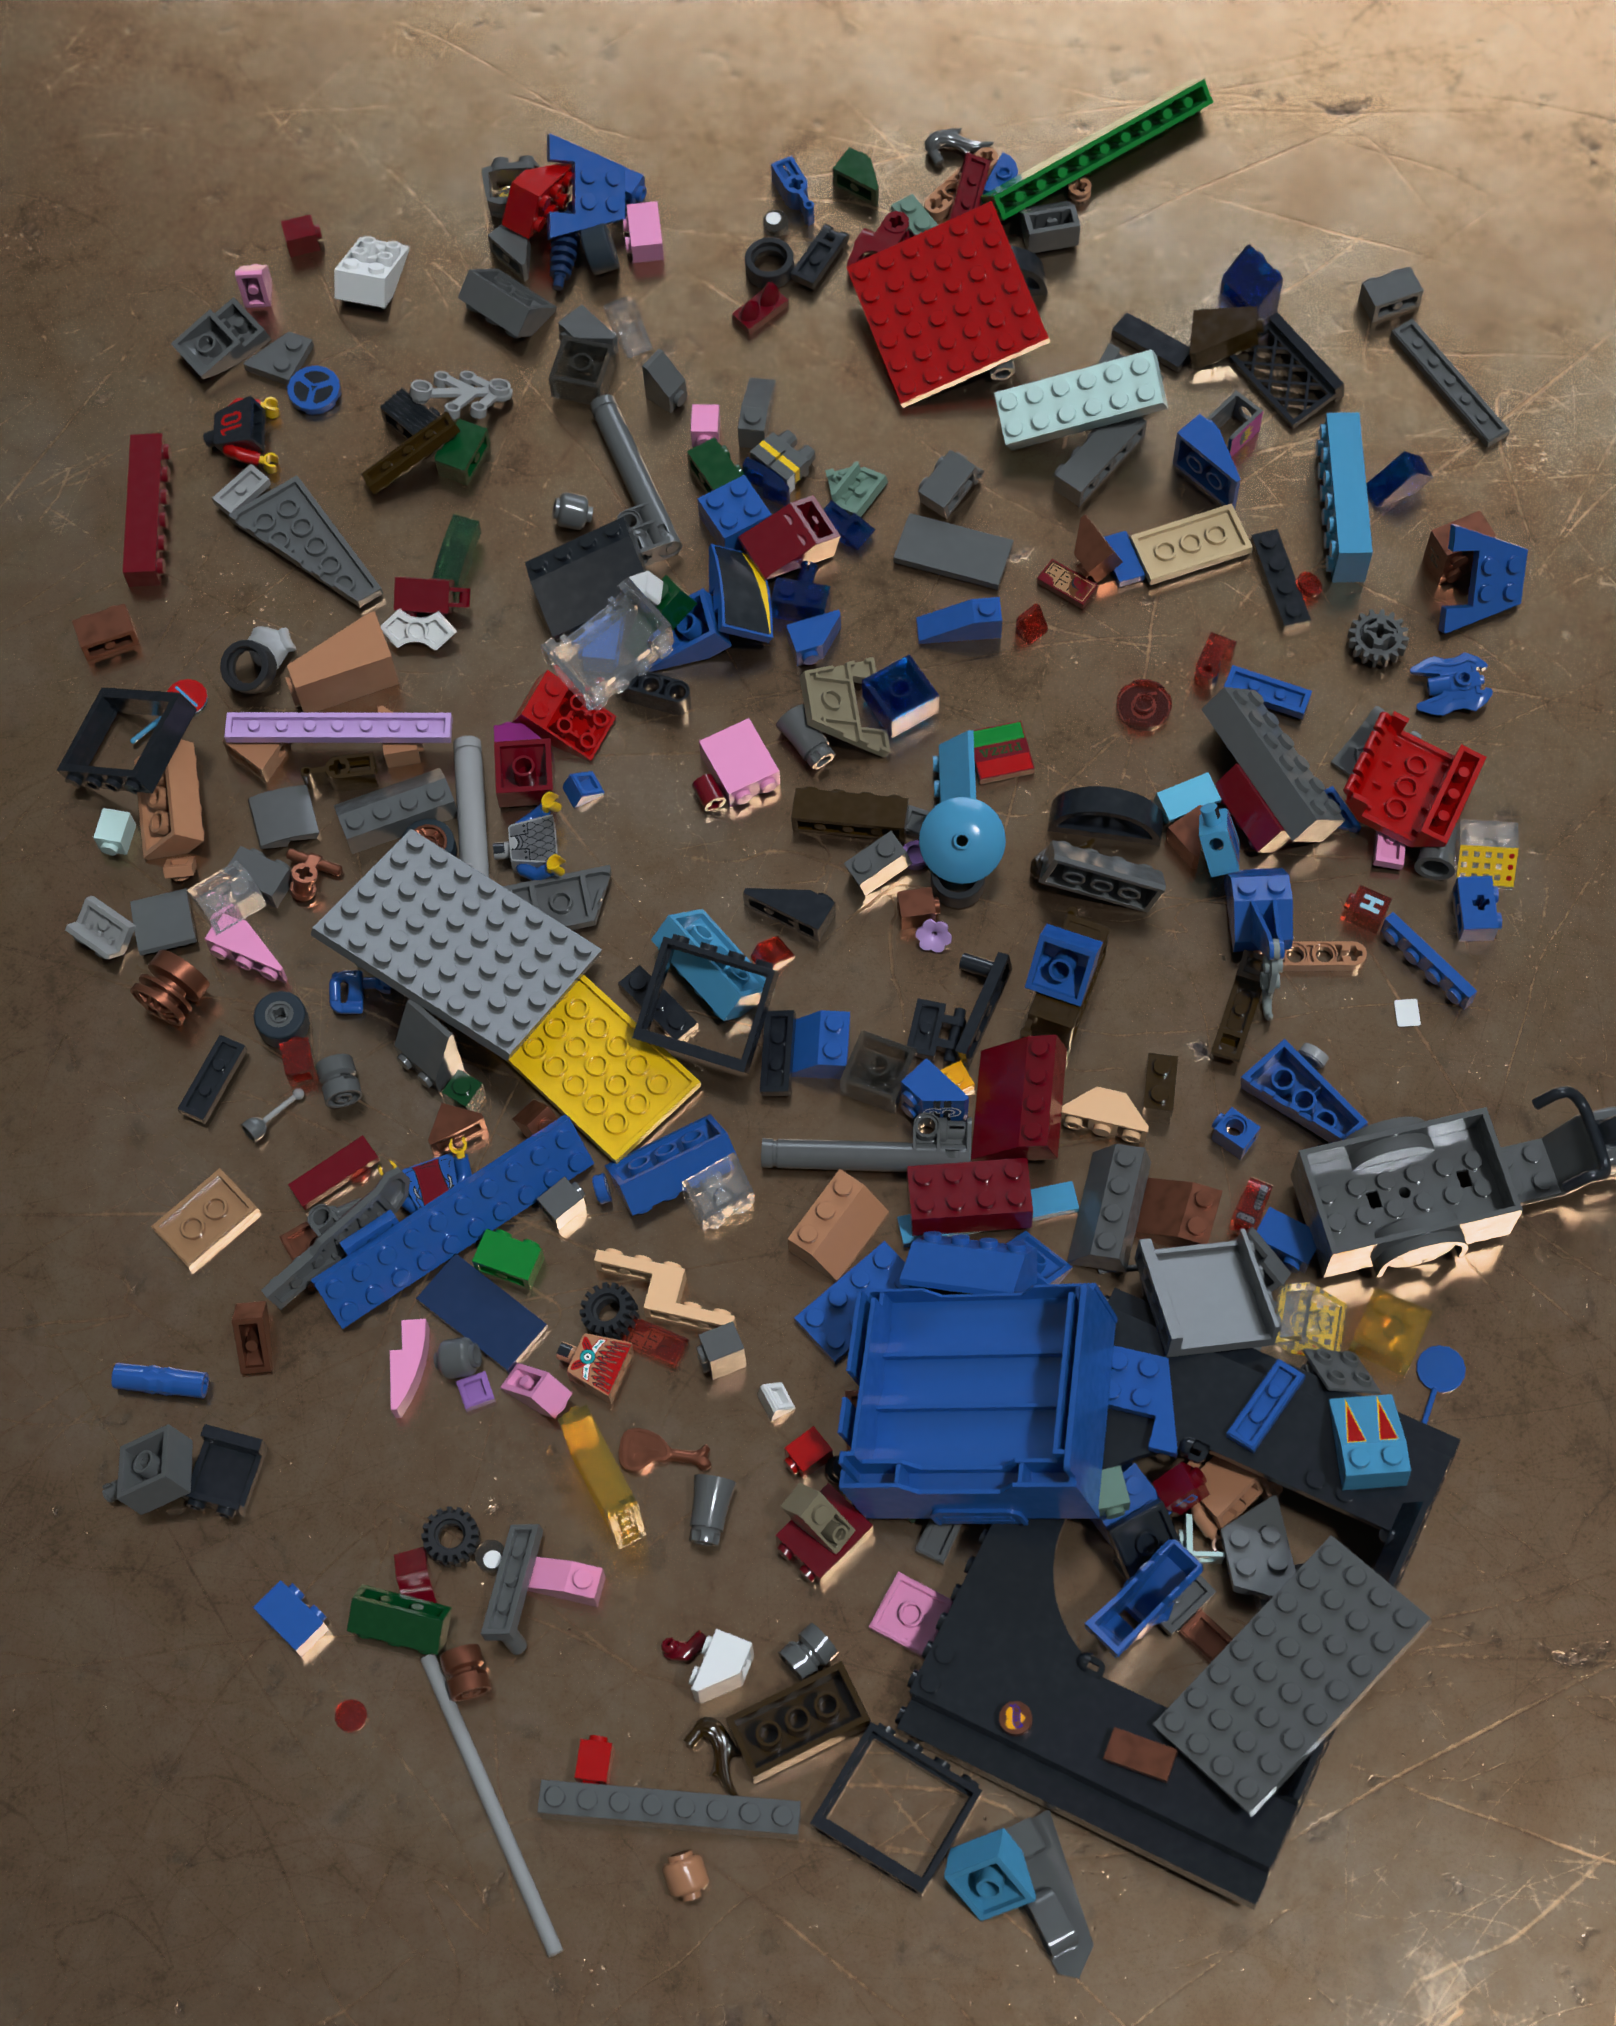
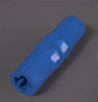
M116 1363L112 1373V1387L114 1389L142 1391L150 1394L159 1393L166 1396L179 1395L205 1398L209 1385V1375L207 1372L159 1367L156 1365L145 1366Z

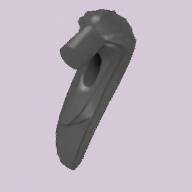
M954 128L930 134L924 144L925 150L930 155L935 166L944 162L939 152L941 148H956L966 155L967 152L970 153L984 147H991L994 141H973L959 134L962 128Z

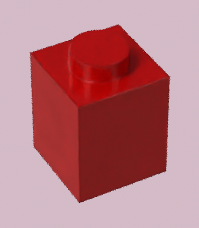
M813 1426L784 1447L786 1459L783 1461L793 1475L799 1473L804 1480L833 1457V1449L815 1426Z
M590 1735L589 1740L580 1739L574 1777L577 1783L610 1784L615 1747L613 1743L608 1742L607 1737Z

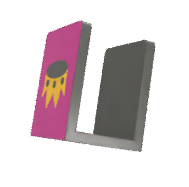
M1235 391L1206 419L1213 421L1218 429L1232 416L1244 423L1229 437L1227 448L1232 457L1259 432L1263 410L1238 391ZM1242 407H1245L1250 412L1251 417L1243 412Z

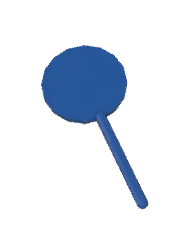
M1437 1345L1429 1347L1421 1353L1417 1360L1416 1372L1418 1378L1426 1388L1431 1390L1421 1421L1425 1424L1428 1423L1437 1392L1447 1393L1454 1391L1465 1378L1466 1367L1463 1358L1457 1351L1448 1346Z

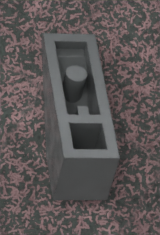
M749 378L738 424L739 447L754 448L768 437L776 380Z

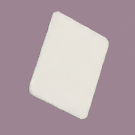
M1417 999L1394 1001L1397 1025L1399 1027L1421 1025Z

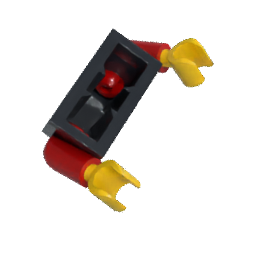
M252 396L236 398L227 407L215 413L214 429L203 434L206 446L209 448L216 446L226 457L256 466L258 463L263 464L264 470L267 473H276L277 466L268 463H279L277 455L271 452L261 456L260 453L265 452V416L270 419L279 416L277 400L274 397H268L264 402H261L260 399H254Z

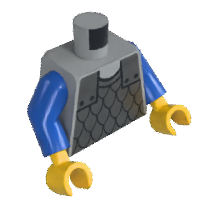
M553 792L545 793L540 805L515 822V824L508 827L509 841L493 843L494 859L510 858L513 872L531 881L544 880L557 875L563 876L565 869L560 867V865L566 863V860L558 855L556 827L553 814L550 815L551 811L559 812L562 808L560 803L554 802L559 798V795Z

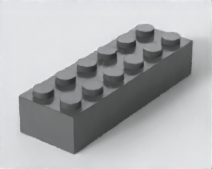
M1224 687L1201 710L1293 842L1324 841L1345 822V819L1340 814L1341 809L1339 805L1329 798L1324 791L1325 786L1322 781L1314 777L1309 770L1310 765L1308 761L1298 754L1293 747V740L1283 733L1279 727L1277 717L1264 706L1263 697L1255 690Z

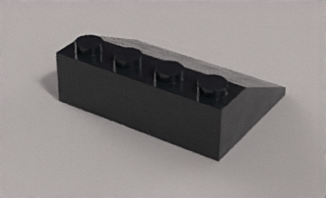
M624 517L525 562L531 585L554 640L646 599L628 583L630 576L645 572L647 569L637 538Z

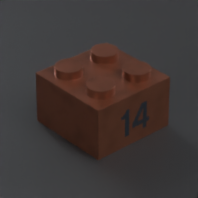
M1480 510L1431 530L1422 560L1438 585L1445 582H1455L1462 575L1472 571L1474 551L1453 552L1448 549L1451 524L1496 538L1495 532Z

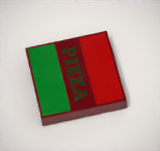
M1021 720L973 730L975 769L979 784L1035 773L1034 763Z

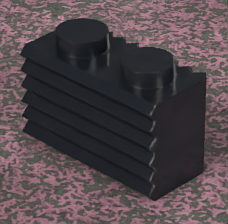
M401 388L400 391H397L396 394H393L392 397H389L388 401H385L380 406L385 423H388L389 426L407 440L440 416V413L434 407L428 408L424 404L415 403L405 388Z

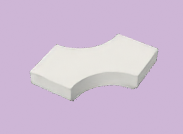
M399 608L380 626L382 632L396 648L409 642H421L436 651L457 632L439 611L431 616L421 618L408 615Z

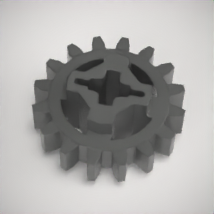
M1369 609L1368 616L1361 612L1358 620L1353 619L1347 638H1349L1348 648H1354L1353 656L1361 655V663L1363 664L1367 660L1372 661V667H1375L1377 662H1381L1384 667H1387L1389 659L1396 663L1398 657L1404 655L1409 642V637H1407L1408 628L1402 627L1403 619L1394 620L1395 613L1392 612L1387 616L1384 609H1381L1379 614H1375L1373 609Z

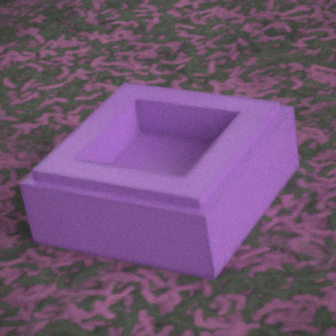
M485 1371L456 1381L466 1412L496 1402Z

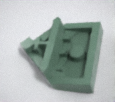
M858 461L854 462L851 467L834 471V468L825 470L835 509L855 520H859L888 483L886 475L866 467L860 468Z

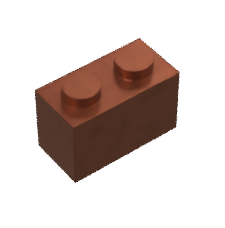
M125 603L113 605L106 610L94 614H86L72 620L80 647L87 661L140 644Z

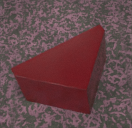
M420 1547L394 1554L395 1573L400 1593L437 1603L425 1548Z

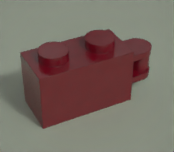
M397 576L395 577L394 610L400 608L408 615L418 617V612H428V616H431L439 611L445 617V614L453 613V607L470 608L471 588L454 587V580ZM454 592H460L459 602H453Z

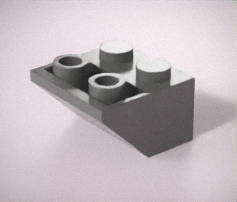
M1063 201L1028 207L1017 213L1028 251L1038 253L1079 245L1081 225L1073 203Z

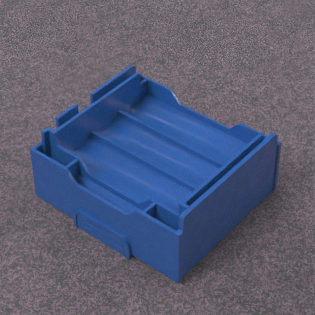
M1096 1283L1032 1285L1022 1293L942 1295L924 1288L858 1291L846 1368L847 1373L859 1386L857 1408L847 1397H842L838 1434L851 1448V1451H840L839 1464L842 1468L839 1489L854 1504L856 1509L866 1519L931 1518L937 1525H1028L1027 1518H1099L1115 1326L1118 1317Z

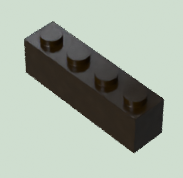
M810 786L796 788L791 814L793 831L873 839H880L892 831L898 841L905 842L909 798H903L899 795L879 796L870 792H861L860 794L848 793L841 789L827 791Z

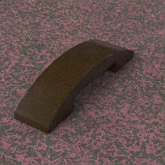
M1244 950L1211 1054L1235 1062L1240 1061L1262 993L1260 972H1263L1264 955Z

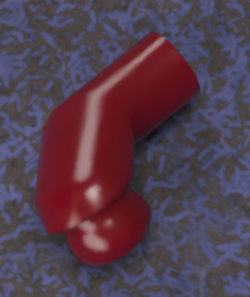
M700 1630L687 1642L676 1641L669 1637L662 1642L661 1650L663 1655L669 1660L689 1661L702 1650L707 1637Z

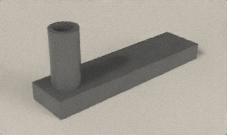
M539 1524L510 1525L481 1631L485 1641H503L508 1650L514 1655L521 1654L527 1647L526 1640L517 1628L543 1535V1529Z

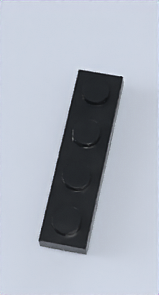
M1278 529L1252 534L1250 542L1283 632L1310 626L1311 618Z

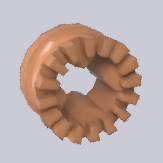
M1080 177L1069 183V199L1072 202L1075 201V203L1079 202V204L1085 203L1086 200L1088 201L1091 196V182L1085 177ZM1076 187H1080V189H1084V192H1080L1079 189H1075Z

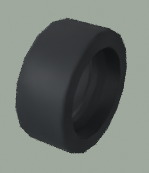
M773 237L761 238L747 248L744 256L746 276L752 284L759 288H764L766 283L771 282L779 288L789 282L791 271L794 269L793 250L786 242ZM766 255L778 256L785 261L782 268L770 272L762 271L754 266V262L758 258Z
M239 640L232 643L225 650L221 658L220 671L223 680L232 689L245 694H257L265 691L272 684L276 676L277 663L274 654L268 647L253 640ZM246 651L258 653L262 661L261 672L258 678L251 683L241 682L235 672L238 658Z
M931 872L932 893L935 897L939 898V902L947 907H969L977 902L983 894L985 877L974 882L971 889L958 893L944 888L941 878Z

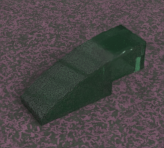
M453 514L441 545L432 578L454 580V587L463 586L473 563L472 554L481 535L479 521ZM454 592L453 602H456L460 592Z

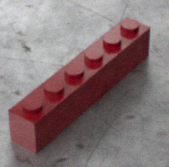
M163 433L130 434L122 571L128 587L160 586L161 577L166 574V563L162 557L163 551H167V539L164 535V528H168V515L165 512V505H169V492L166 489V483L170 482L171 479L167 460H171L172 451L170 444H166Z

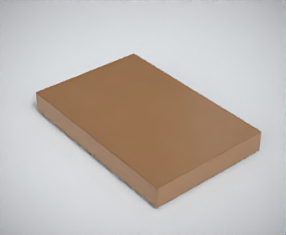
M219 1168L155 1222L151 1228L191 1271L260 1211Z

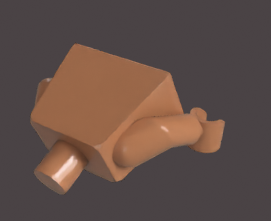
M1213 1456L1205 1465L1191 1461L1187 1463L1190 1466L1198 1467L1207 1479L1205 1485L1210 1495L1191 1507L1190 1511L1194 1522L1205 1538L1209 1537L1211 1539L1210 1550L1212 1552H1219L1215 1547L1216 1541L1221 1540L1217 1533L1218 1530L1221 1531L1223 1527L1236 1520L1260 1494L1264 1500L1273 1496L1270 1494L1269 1488H1273L1279 1494L1283 1491V1486L1272 1481L1269 1482L1266 1478L1217 1456Z

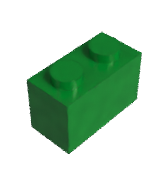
M486 1229L472 1262L474 1268L481 1273L531 1290L545 1257L540 1245L532 1240L523 1239V1241L512 1238V1235L504 1230L496 1229L494 1232Z

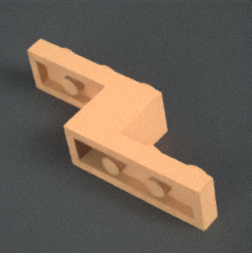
M607 1248L605 1251L597 1249L594 1258L596 1270L650 1282L643 1307L645 1317L706 1331L732 1321L736 1327L735 1316L731 1315L727 1310L715 1308L713 1311L702 1309V1306L693 1302L680 1304L687 1280L686 1271L681 1265L666 1261L664 1264L652 1262L651 1258L643 1255H635V1257L625 1256L621 1251Z

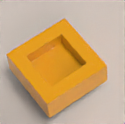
M961 1060L940 1070L964 1093L975 1089V1084Z

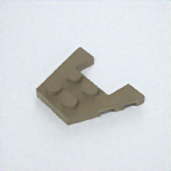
M869 657L861 662H846L842 666L834 667L830 665L806 670L800 675V683L808 726L881 757H887L891 752L888 732L884 729L861 726L854 682L873 685L878 680L875 659Z

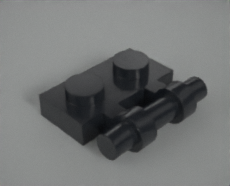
M918 998L905 1055L921 1059L927 1058L934 1061L936 1051H942L945 1053L943 1063L947 1065L954 1064L956 1059L955 1049L960 1040L961 1032L964 1031L967 1023L965 1020L966 1010L955 1008L953 1016L945 1015V1003ZM942 1027L950 1029L948 1040L940 1038Z

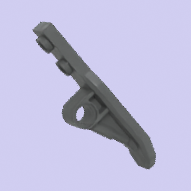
M399 1167L384 1172L375 1188L363 1198L355 1199L339 1207L334 1205L328 1206L327 1204L314 1206L309 1211L307 1221L318 1238L312 1246L296 1257L287 1268L272 1278L261 1290L266 1298L281 1310L312 1283L311 1279L346 1257L340 1245L341 1241L390 1209L394 1214L398 1212L409 1193L410 1179Z

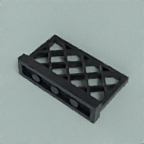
M1278 312L1269 317V322L1264 325V333H1260L1259 336L1260 339L1269 333L1274 339V346L1256 345L1244 350L1254 352L1252 362L1240 361L1237 355L1241 352L1227 357L1292 429L1332 400L1336 403L1344 397V383ZM1257 352L1273 353L1271 363L1256 362ZM1276 353L1288 354L1291 357L1290 364L1275 363ZM1255 369H1269V380L1257 379L1254 376ZM1274 370L1289 371L1288 381L1273 380ZM1293 371L1305 372L1308 376L1307 382L1291 381ZM1271 387H1286V398L1274 397L1271 394ZM1290 388L1306 389L1305 399L1289 398ZM1309 389L1321 390L1325 394L1320 400H1308ZM1288 405L1304 406L1303 412L1293 418L1287 412Z

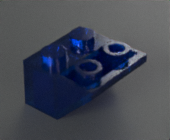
M1249 244L1222 275L1220 293L1233 307L1257 306L1259 317L1266 319L1278 310L1283 278L1279 270L1273 268L1266 261L1264 255Z

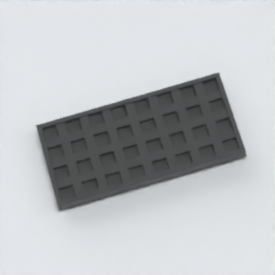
M1331 1535L1153 1723V1726L1252 1817L1430 1626L1432 1620Z

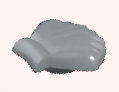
M257 626L252 630L251 636L248 639L261 643L270 649L275 656L277 669L288 652L297 650L290 638L288 628L275 630L269 627ZM249 651L252 660L262 667V661L258 653Z

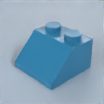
M1004 1828L950 1848L944 1878L980 1921L1035 1901L1036 1894L1022 1849Z

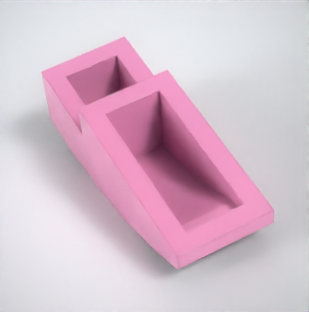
M426 1319L401 1320L402 1350H390L391 1411L395 1418H402L414 1398L424 1373L430 1338V1327Z

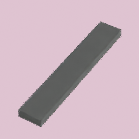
M1414 319L1391 331V338L1486 448L1509 435L1510 430Z

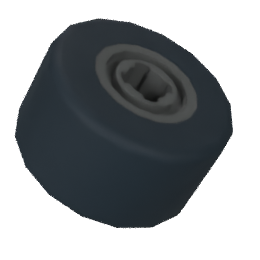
M601 223L581 230L580 236L584 252L594 275L619 268L617 251L606 224Z
M278 991L263 997L257 1004L253 1015L255 1027L265 1043L275 1048L293 1047L301 1042L308 1033L310 1021L307 1010L300 998L290 992Z

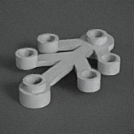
M437 371L434 373L433 384L439 388H432V384L425 380L413 381L410 388V396L418 404H425L430 398L457 397L454 401L446 403L444 413L448 411L453 419L459 418L461 409L476 397L484 398L479 402L471 404L470 415L474 418L482 419L486 417L488 407L495 402L509 400L513 394L511 384L507 380L496 378L489 382L476 376L472 371H462L459 380L451 377L447 372Z

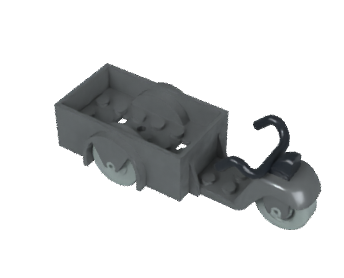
M1559 1086L1532 1099L1535 1109L1539 1110L1559 1099L1568 1098L1575 1104L1580 1114L1575 1115L1544 1137L1536 1140L1500 1147L1487 1107L1428 1121H1424L1419 1117L1392 1118L1359 1129L1342 1141L1299 1150L1290 1176L1305 1223L1310 1228L1316 1246L1315 1254L1323 1278L1372 1266L1376 1277H1381L1388 1266L1400 1268L1422 1264L1448 1253L1454 1247L1458 1258L1464 1257L1468 1250L1467 1244L1510 1234L1523 1211V1205L1561 1197L1589 1183L1607 1180L1609 1175L1616 1173V1106L1592 1111L1586 1098L1577 1089L1571 1086ZM1467 1171L1472 1186L1461 1188L1457 1173ZM1377 1192L1381 1207L1371 1208L1366 1194Z

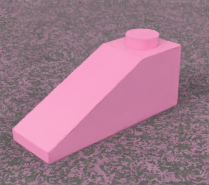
M536 1557L528 1591L598 1607L606 1576L603 1568L568 1560Z

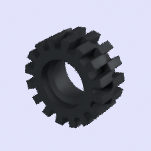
M605 1282L602 1283V1289L596 1285L592 1287L595 1291L593 1294L589 1291L585 1294L588 1301H581L580 1305L583 1307V1309H579L580 1316L582 1317L581 1320L592 1335L607 1338L614 1337V1339L621 1340V1333L628 1336L630 1332L627 1328L631 1327L634 1329L637 1325L633 1319L638 1320L639 1314L636 1311L639 1310L638 1305L622 1285L619 1287L617 1283L612 1282L610 1287ZM611 1303L619 1305V1312L614 1318L608 1321L600 1320L599 1314L606 1305Z
M447 1506L445 1511H442L441 1508L436 1510L438 1514L435 1516L431 1514L428 1517V1524L424 1523V1533H421L423 1546L435 1563L439 1565L442 1563L445 1567L449 1568L453 1564L459 1567L461 1562L465 1561L468 1563L471 1560L470 1556L472 1554L475 1556L478 1552L476 1548L480 1546L481 1542L479 1538L480 1530L470 1513H465L459 1507L455 1510L452 1506ZM448 1526H457L463 1531L461 1543L454 1548H446L439 1541L442 1530Z

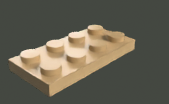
M1232 503L1130 536V541L1150 585L1250 554L1253 548Z

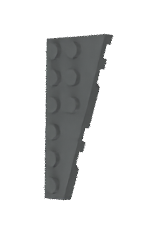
M297 475L228 515L232 523L358 607H362L383 594L380 585Z

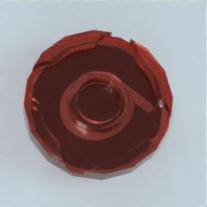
M1137 679L1126 687L1121 688L1116 699V713L1120 721L1128 728L1138 732H1150L1159 729L1168 721L1172 710V698L1164 690L1165 687L1159 682L1150 679Z

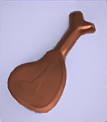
M642 1428L628 1429L620 1440L618 1450L620 1465L626 1472L632 1474L644 1472L654 1464H665L669 1461L693 1463L702 1471H706L711 1467V1461L708 1459L710 1448L707 1444L696 1451L673 1449L661 1436Z

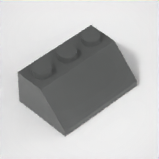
M498 268L470 269L458 295V299L466 303V308L473 312H480L486 316L485 320L496 326L500 325L506 329L505 333L516 339L532 336L557 309L555 305Z

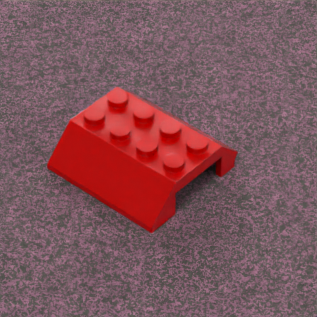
M1396 711L1392 715L1387 712H1380L1373 727L1375 731H1371L1363 747L1364 752L1360 753L1352 770L1354 774H1350L1343 788L1347 796L1345 802L1359 822L1409 847H1445L1487 757L1462 744L1456 753L1452 755L1404 731L1403 729L1410 718Z

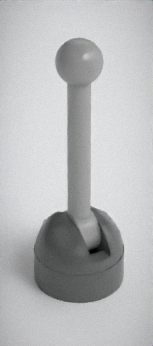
M296 1088L292 1096L263 1119L251 1117L244 1121L240 1126L247 1137L254 1143L259 1141L266 1134V1123L296 1099H302L304 1097L303 1089Z

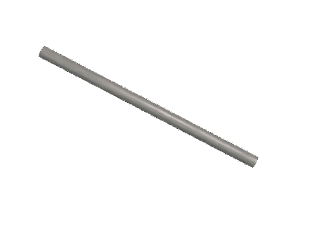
M429 1654L420 1660L548 1958L553 1957L563 1951L561 1943L456 1702L451 1700L447 1681L436 1655Z

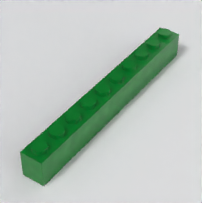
M1205 79L1188 80L980 196L983 204L992 201L999 219L1005 220L1211 105L1214 102Z

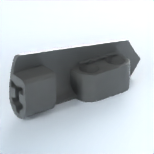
M1046 1810L1034 1818L1029 1817L1005 1830L1022 1849L1036 1894L1034 1902L1024 1905L1025 1911L1057 1974L1079 1979L1094 1944L1049 1810Z

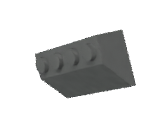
M440 768L334 805L351 854L402 837L405 830L416 821L437 819L445 822L457 817L454 798Z
M1051 841L1044 853L1039 883L1146 913L1151 910L1166 889L1162 871L1153 869L1150 865H1138L1127 862L1122 857L1102 855L1094 849H1081L1072 846L1066 841Z
M1114 1144L1093 1152L1067 1259L1068 1264L1127 1272L1151 1166V1160L1145 1147Z

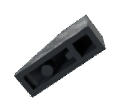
M745 888L743 892L745 906L818 942L836 915L835 902L824 893L817 894L811 890Z

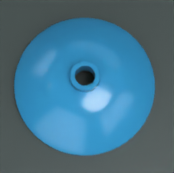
M969 797L951 798L935 806L923 821L919 835L921 855L930 870L946 881L959 884L976 882L988 876L1000 863L1006 845L1004 826L997 813L984 802ZM965 835L968 838V843L965 846H959L957 844L958 836Z

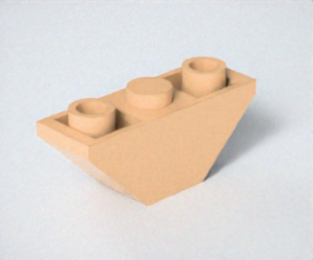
M1097 1086L1062 1106L1061 1123L1069 1129H1088L1099 1136L1107 1137L1113 1135L1122 1137L1124 1141L1129 1143L1146 1142L1149 1126L1124 1092Z

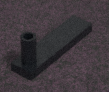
M998 952L994 961L964 953L961 957L959 969L987 977L955 1049L957 1060H961L964 1066L970 1067L1012 971L1010 956L1005 953Z

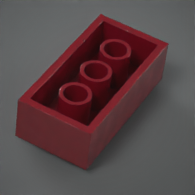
M1027 1158L907 1166L912 1236H923V1233L928 1231L951 1234L1032 1228L1033 1204Z

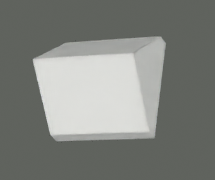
M645 571L628 578V583L653 604L659 605L663 589L662 580L650 571Z
M782 1382L760 1386L757 1396L770 1421L795 1409Z

